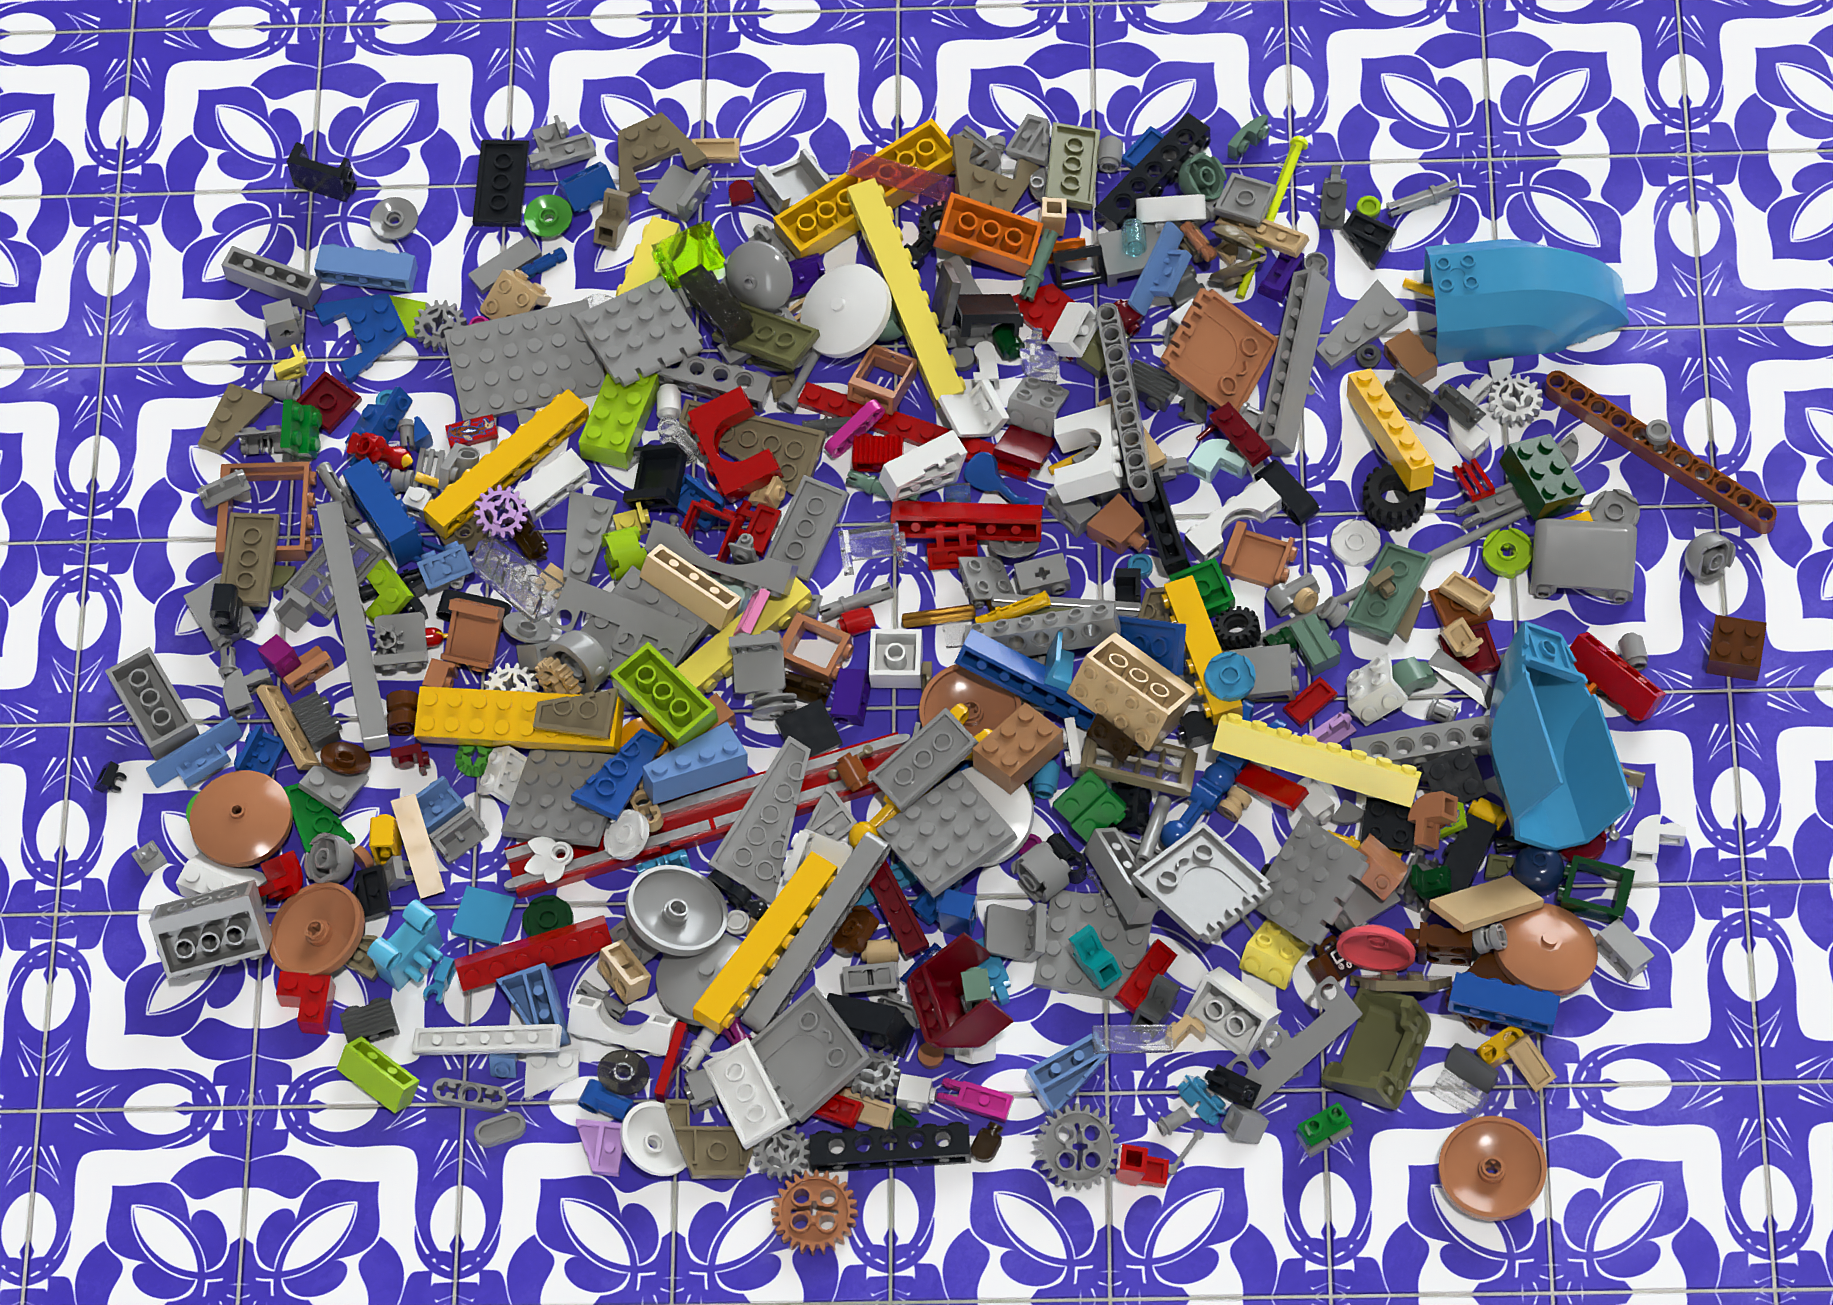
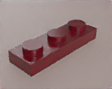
M1229 401L1209 415L1211 422L1230 441L1252 468L1273 454L1268 444Z

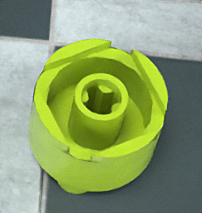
M630 526L601 534L602 548L607 547L605 549L606 555H604L605 563L614 582H619L632 565L638 570H642L647 551L644 547H640L639 540H641V536L637 526Z

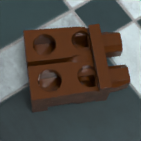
M1420 922V929L1405 928V937L1415 947V957H1418V964L1426 965V961L1433 964L1471 967L1473 930L1461 932L1458 929L1444 928L1438 924L1428 926V922Z

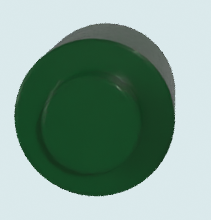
M1007 323L997 325L991 333L994 344L1005 359L1014 360L1019 358L1023 353L1025 344L1019 336H1013Z

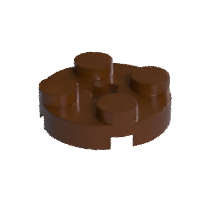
M857 905L852 908L853 912L848 914L832 938V947L841 954H849L854 951L861 953L864 951L868 944L867 941L879 925V920L864 905Z

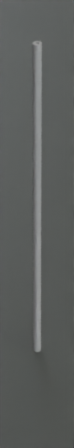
M1523 506L1426 554L1431 555L1434 561L1490 534L1494 530L1501 529L1526 517L1530 513L1526 506ZM1363 584L1335 597L1338 599V603L1343 605L1356 599ZM1322 604L1316 606L1309 613H1301L1262 632L1260 641H1256V646L1264 643V636L1270 633L1275 635L1279 629L1285 626L1289 628L1291 624L1303 620L1309 615H1317ZM1188 669L1183 670V675L1176 676L1186 681L1195 675L1194 673L1189 674Z

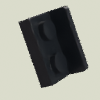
M1122 782L1111 783V789L1126 803V810L1124 811L1126 815L1118 824L1115 825L1112 822L1108 828L1116 827L1118 831L1122 830L1123 832L1137 831L1143 836L1150 819L1151 790Z

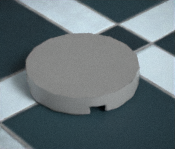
M1621 489L1605 490L1593 499L1590 505V515L1594 522L1625 523L1636 527L1640 519V508L1636 498L1629 492Z

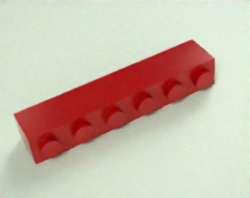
M895 501L892 504L890 515L891 537L926 538L925 529L935 528V525L956 527L958 524L965 523L966 526L976 525V535L966 536L967 540L1041 542L1043 505ZM959 536L944 537V539H959Z
M602 915L454 959L462 991L464 992L497 982L496 979L542 963L551 966L599 952L602 948L613 943L605 916Z

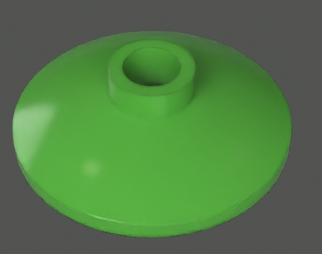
M551 194L542 195L528 204L524 212V221L526 227L533 234L540 237H554L563 233L569 227L572 221V210L569 203L562 197Z

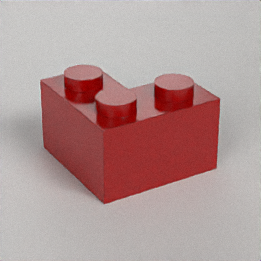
M280 971L276 990V997L280 1006L299 1008L297 1023L302 1033L328 1035L336 991L332 976Z

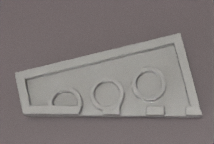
M1377 279L1316 348V355L1332 371L1355 355L1361 346L1372 343L1408 318L1409 312Z
M569 491L563 569L564 582H566L569 576L589 584L602 550L601 534L608 533L613 515H615L618 507L617 501Z

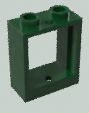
M1574 855L1572 864L1566 863L1563 878H1566L1567 882L1565 887L1560 886L1557 901L1561 902V908L1570 911L1576 916L1611 924L1617 919L1623 922L1635 870ZM1577 870L1621 881L1615 907L1610 908L1570 897Z

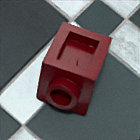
M420 743L390 749L395 768H410L414 764L419 763L422 776L428 775L426 766H431L428 751L422 750Z

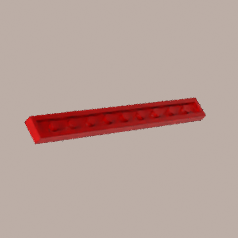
M806 382L798 399V407L831 418L847 416L852 418L864 406L848 400L846 394L810 382ZM897 411L893 415L884 413L869 429L882 435L896 434L902 436L904 442L918 447L951 431V429ZM958 437L967 451L964 462L968 463L974 455L980 452H989L993 455L996 444L975 437ZM995 457L998 463L999 474L1027 483L1033 470L1032 468Z

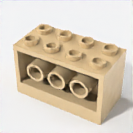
M1114 632L1085 656L1067 694L1095 714L1098 713L1105 717L1149 752L1177 728L1180 723V717L1185 714L1197 690Z

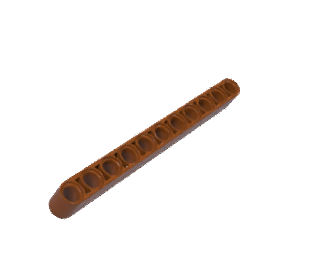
M1555 370L1547 375L1545 395L1550 401L1755 532L1768 534L1774 529L1777 510L1771 503L1671 440L1664 445L1651 444L1645 435L1647 427L1645 423L1568 374ZM1556 384L1560 385L1561 387L1555 388L1552 385ZM1575 397H1576V398H1580V399H1582V400L1576 401V400H1573L1572 398H1575ZM1593 411H1601L1602 413L1596 414ZM1613 424H1621V425H1623V426H1622V427H1616V426H1614ZM1634 437H1641L1643 440H1637ZM1656 450H1662V451H1664L1665 453H1657V452H1655V451H1656ZM1677 463H1682V464H1684L1685 466H1684V467H1679V466H1677L1676 464H1677ZM1701 476L1706 478V480H1699L1696 477ZM1717 490H1725L1727 493H1720ZM1740 503H1745V504H1747L1748 506H1747V507H1742V506H1740L1739 504H1740ZM1764 516L1770 520H1762L1759 517Z

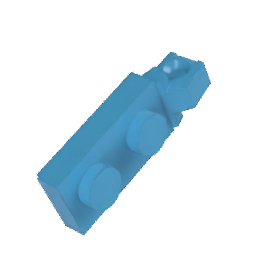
M985 937L975 940L984 947ZM990 954L991 956L977 967L981 969L987 968L991 994L995 993L1000 1006L1010 1003V997L1007 992V988L1011 987L1010 979L1000 956Z

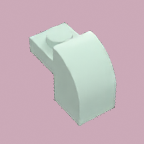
M1224 439L1205 441L1195 450L1188 461V473L1211 484L1220 469L1240 479L1247 472V461L1241 454L1230 452V441Z

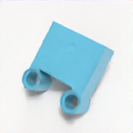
M417 899L413 900L405 908L402 917L406 921L387 941L382 937L377 938L367 951V955L373 959L379 977L398 992L411 978L416 982L423 980L424 974L419 970L422 967L425 969L431 967L432 960L430 958H433L436 962L443 958V953L438 950L444 942L436 923L437 915Z

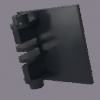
M1367 797L1361 843L1371 833L1387 848L1392 849L1394 852L1402 853V856L1404 852L1412 851L1416 824L1408 821L1411 808L1383 799Z

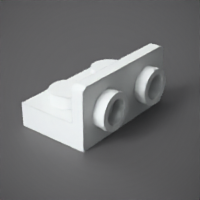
M510 746L494 748L488 756V764L480 779L478 793L481 795L491 794L510 806L527 757Z

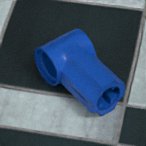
M589 1079L577 1104L588 1112L594 1114L600 1112L622 1122L626 1114L633 1108L634 1101L611 1091L609 1087L600 1081Z

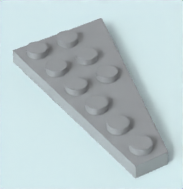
M788 736L707 865L712 869L722 872L737 885H745L751 890L753 895L769 905L776 898L811 751L810 748L791 736Z

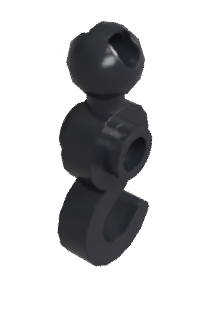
M714 869L707 876V879L720 892L723 890L728 895V902L735 909H749L750 916L755 920L759 921L768 909L764 901H754L752 899L753 893L743 884L740 886L734 885L722 872Z

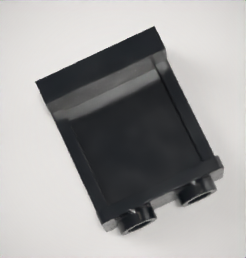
M295 143L286 161L294 187L347 202L350 195H353L357 188V181H355L350 160L344 157L338 168L309 159L305 144Z
M959 294L953 322L960 337H971V325L979 323H1007L1013 336H1019V328L1023 327L1024 317L1023 313H1020L1018 309V303L1014 302L1011 294Z
M674 442L634 447L633 453L639 458L633 490L624 491L623 501L633 510L637 509L636 502H641L642 510L678 507L688 455Z

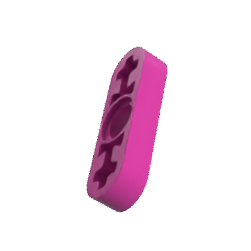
M876 399L866 403L826 442L824 449L832 458L842 456L853 445V436H860L866 433L884 415V407Z

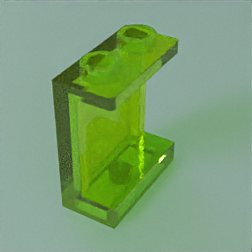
M710 221L697 223L651 244L653 259L660 265L663 272L661 276H663L671 290L678 289L682 285L714 270L724 268V261L726 259Z

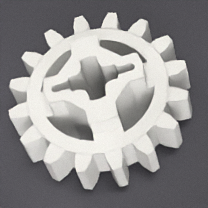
M1518 373L1514 379H1512L1510 374H1507L1506 381L1499 378L1497 385H1492L1488 400L1490 401L1489 409L1494 410V417L1502 416L1503 424L1510 420L1511 426H1514L1516 421H1519L1523 426L1525 425V419L1531 422L1534 421V414L1539 415L1543 405L1542 390H1537L1538 383L1533 382L1530 384L1529 376L1523 380Z
M506 663L503 670L497 666L496 674H488L491 681H484L485 690L537 692L536 690L539 689L534 673L529 674L528 667L520 670L519 663H516L514 668H510L509 663ZM520 679L524 680L527 686H525L524 683H521Z

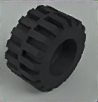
M1388 463L1382 464L1381 469L1375 467L1373 474L1369 473L1363 486V510L1365 515L1368 514V520L1371 523L1376 521L1375 526L1378 528L1385 526L1387 531H1391V528H1396V531H1402V527L1405 526L1406 529L1412 527V522L1416 524L1420 520V516H1423L1426 504V487L1409 492L1392 465L1388 466ZM1396 490L1404 493L1408 498L1402 502L1392 503L1383 499L1381 495L1387 491Z

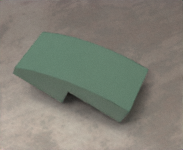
M1263 114L1253 119L1234 135L1228 143L1229 158L1236 161L1241 153L1245 154L1249 144L1257 147L1261 139H1266L1270 131L1267 115Z

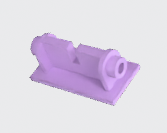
M1340 712L1307 735L1315 737L1318 742L1327 744V742L1338 744L1357 730L1350 723L1352 721L1348 712L1344 714Z

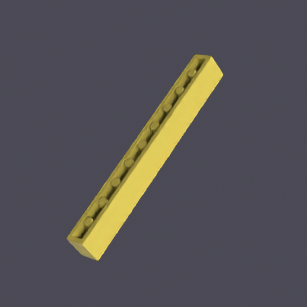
M875 178L847 187L848 202L876 269L889 287L892 307L911 353L917 359V367L934 408H941L938 402L941 395L964 394V390H966L964 379L962 376L958 377L955 371L957 368L955 358L947 352V339L944 333L940 334L937 328L939 326L937 315L929 309V296L926 290H921L919 272L917 269L913 270L911 266V253L908 248L904 249L901 242L903 241L902 232L899 227L895 228L892 221L895 219L891 206H886L884 202L886 196L882 185H877Z

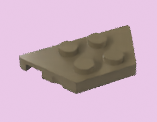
M1384 970L1380 971V975H1350V986H1360V988L1374 991L1430 992L1443 989V987H1451L1452 976H1424L1422 971H1407V975H1397L1396 971Z

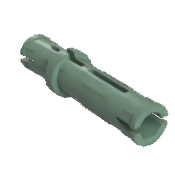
M1044 229L1032 265L1029 270H1026V280L1019 294V297L1027 300L1028 297V301L1033 302L1038 286L1044 280L1045 268L1059 236L1053 230L1049 233V229Z
M850 469L847 475L850 477L846 478V484L861 488L867 494L871 495L874 493L890 499L877 476H868ZM917 494L898 501L920 500L921 495Z

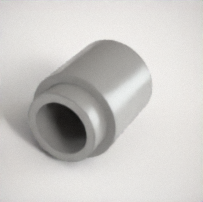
M1109 135L1099 141L1097 163L1102 172L1115 173L1121 166L1123 142L1118 137Z
M1634 632L1624 634L1618 641L1621 658L1638 672L1644 670L1648 666L1647 662L1649 659L1643 637Z

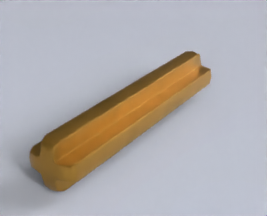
M974 604L904 613L902 614V624L904 628L974 619L976 617V608Z

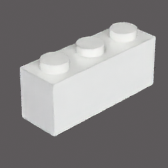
M570 448L568 451L558 454L554 461L546 467L539 468L527 481L520 482L512 492L513 494L517 491L520 492L518 499L526 500V504L522 507L528 508V516L532 522H535L569 497V491L576 492L591 481L592 477L589 467Z

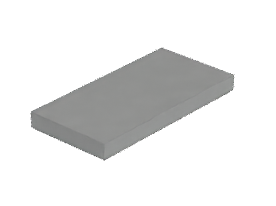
M803 475L764 559L770 557L799 566L796 577L809 583L850 496L849 492Z
M945 708L870 773L869 777L903 813L972 752V748L979 742Z

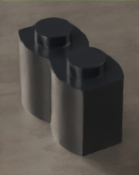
M215 583L213 585L210 617L215 621L214 627L222 635L239 633L243 601L238 596V588L234 584Z

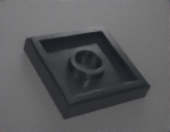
M821 699L775 719V723L784 741H786L788 736H791L810 748L809 758L827 753L843 745Z

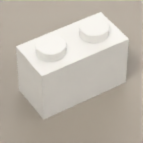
M1067 303L1047 340V343L1060 357L1083 356L1098 327L1094 307L1090 303Z

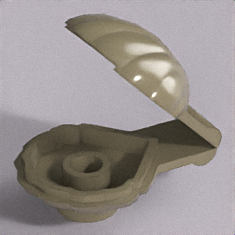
M1218 225L1210 229L1216 237L1262 255V257L1255 260L1250 259L1214 272L1208 278L1210 281L1223 282L1225 288L1242 282V275L1251 270L1255 264L1265 262L1267 258L1266 250L1255 247L1253 239L1238 227Z

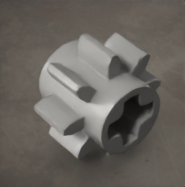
M390 624L389 630L380 625L381 632L378 635L373 634V637L377 638L378 641L374 648L383 647V654H387L388 650L398 653L396 647L399 644H405L399 638L403 631L394 632L395 627L393 624ZM389 633H391L394 642L386 646L383 637L389 636Z

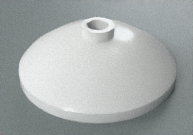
M650 1101L633 1107L624 1117L620 1129L623 1148L631 1161L645 1172L657 1176H671L685 1169L686 1163L664 1103Z

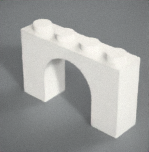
M1111 404L1054 419V436L1063 453L1091 445L1100 446L1088 459L1054 469V487L1062 503L1120 488V477H1123V472L1119 461L1123 457L1119 447L1121 442L1116 416Z

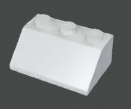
M200 852L187 861L176 881V885L182 896L190 897L254 879L257 887L267 884L268 881L262 872L249 867L223 866L211 861Z
M1219 966L1205 974L1183 1016L1187 1013L1191 1018H1198L1205 1025V1030L1209 1035L1235 1054L1243 1053L1249 1058L1260 1045V1035L1276 1023L1282 1011Z

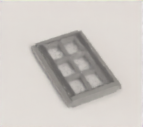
M346 525L358 587H360L367 579V574L380 559H384L387 556V553ZM323 542L283 588L287 592L294 588L310 599L315 612L330 621L337 613Z

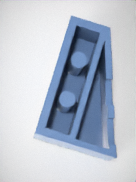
M545 963L496 979L526 1025L559 1024L562 1026L560 1047L571 1043L554 974Z
M1093 1032L1026 1070L1025 1078L1048 1116L1055 1118L1053 1110H1063V1106L1067 1105L1107 1061L1108 1052L1096 1032Z

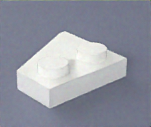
M559 1049V1052L526 1053L525 1101L534 1099L533 1096L545 1090L549 1092L558 1088L562 1083H568L579 1078V1049Z

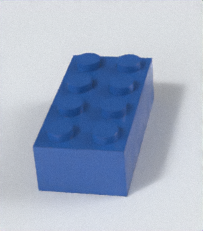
M367 457L342 471L350 496H352L356 506L398 568L411 561L415 556L423 554L424 550L421 543L424 542V539L418 531L420 527L413 516L409 518L406 513L408 510L402 499L397 500L395 497L396 492L391 483L384 481L382 478L384 476L378 464L373 465Z

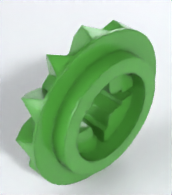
M459 745V749L455 754L457 768L466 776H482L488 764V756L494 748L489 746ZM478 750L481 758H477L473 765L472 759L469 756H473L474 752Z

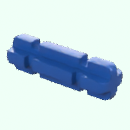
M562 247L553 250V254L548 253L532 261V265L528 263L522 266L521 270L529 276L528 279L536 276L535 273L538 272L540 274L556 266V262L560 264L566 261L567 254Z

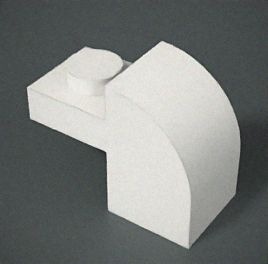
M1651 815L1642 819L1635 827L1633 833L1630 861L1656 863L1659 844L1684 846L1686 826H1680L1677 823L1660 824L1661 815Z

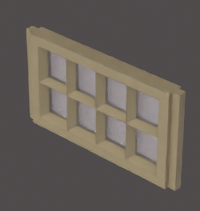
M1086 735L1079 771H1084L1085 773L1090 768L1101 778L1185 797V795L1190 796L1198 753L1194 752V750L1159 742L1148 752L1137 744L1139 748L1138 753L1135 756L1128 755L1125 763H1122Z

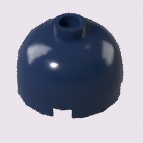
M1528 845L1522 848L1514 859L1512 868L1513 878L1540 897L1548 896L1557 891L1563 881L1565 870L1563 858L1557 850H1546Z

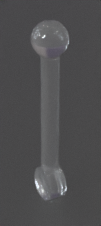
M1088 870L1087 877L1093 880L1103 899V906L1110 908L1113 901L1105 894L1097 879L1096 870Z

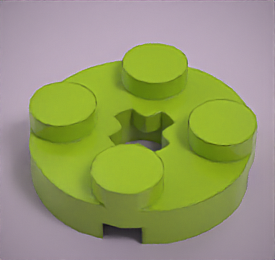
M1516 528L1502 531L1500 529L1494 530L1486 537L1483 543V562L1490 571L1507 579H1513L1526 571L1532 562L1533 548L1531 540L1524 532ZM1502 549H1513L1512 556H1504L1503 551H1501Z

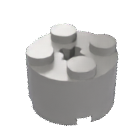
M1045 841L1033 846L1011 864L1013 875L1018 873L1020 877L1017 883L1025 894L1035 902L1042 900V903L1045 904L1069 885L1068 873L1071 871L1070 866L1065 860H1059L1053 853L1052 847Z

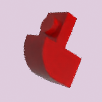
M294 850L260 864L268 881L267 884L257 887L260 897L265 895L268 896V899L274 897L277 902L296 894L300 890L303 874Z
M1122 1143L1118 1149L1116 1178L1122 1183L1135 1187L1138 1183L1161 1188L1166 1187L1169 1160L1148 1156V1148Z

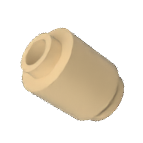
M891 939L868 940L866 949L861 952L862 961H867V964L899 962L898 941L892 942Z

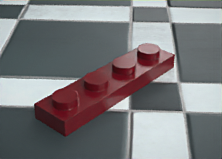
M885 859L869 883V887L905 957L908 958L930 948Z

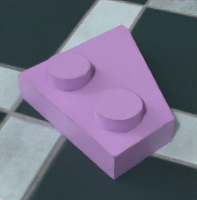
M576 1119V1125L593 1174L620 1176L624 1151L620 1136L622 1123Z

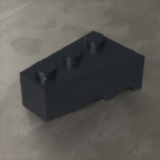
M828 993L826 999L861 1044L878 1050L882 1049L884 1052L902 1058L905 1057L915 1030L898 1007Z

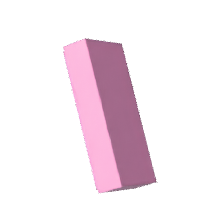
M762 588L752 594L734 631V636L738 633L751 634L770 595L769 591Z

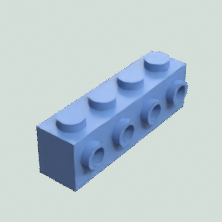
M320 244L314 267L315 274L320 282L411 293L418 270L415 255L406 252L391 253L382 249L366 250L357 246L352 248L341 247L337 244Z

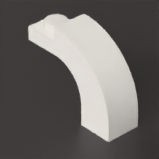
M1485 374L1480 380H1474L1469 389L1461 384L1457 390L1478 406L1491 393L1493 379ZM1448 414V432L1452 444L1471 463V459H1477L1488 448L1489 435L1477 425L1467 430Z

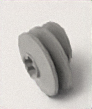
M780 689L754 693L755 699L752 701V706L756 709L752 711V716L764 720L777 719L784 716L785 710L796 709L797 704L783 703V701L795 699L797 695L794 693H783Z

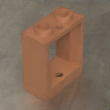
M872 344L848 382L847 399L862 405L876 399L884 407L885 413L893 415L916 378L917 359ZM874 366L903 376L894 391L866 381Z
M798 612L795 614L782 638L786 669L832 684L834 679L837 680L839 668H843L842 664L845 659H849L854 650L851 634ZM806 630L839 644L826 668L792 655Z

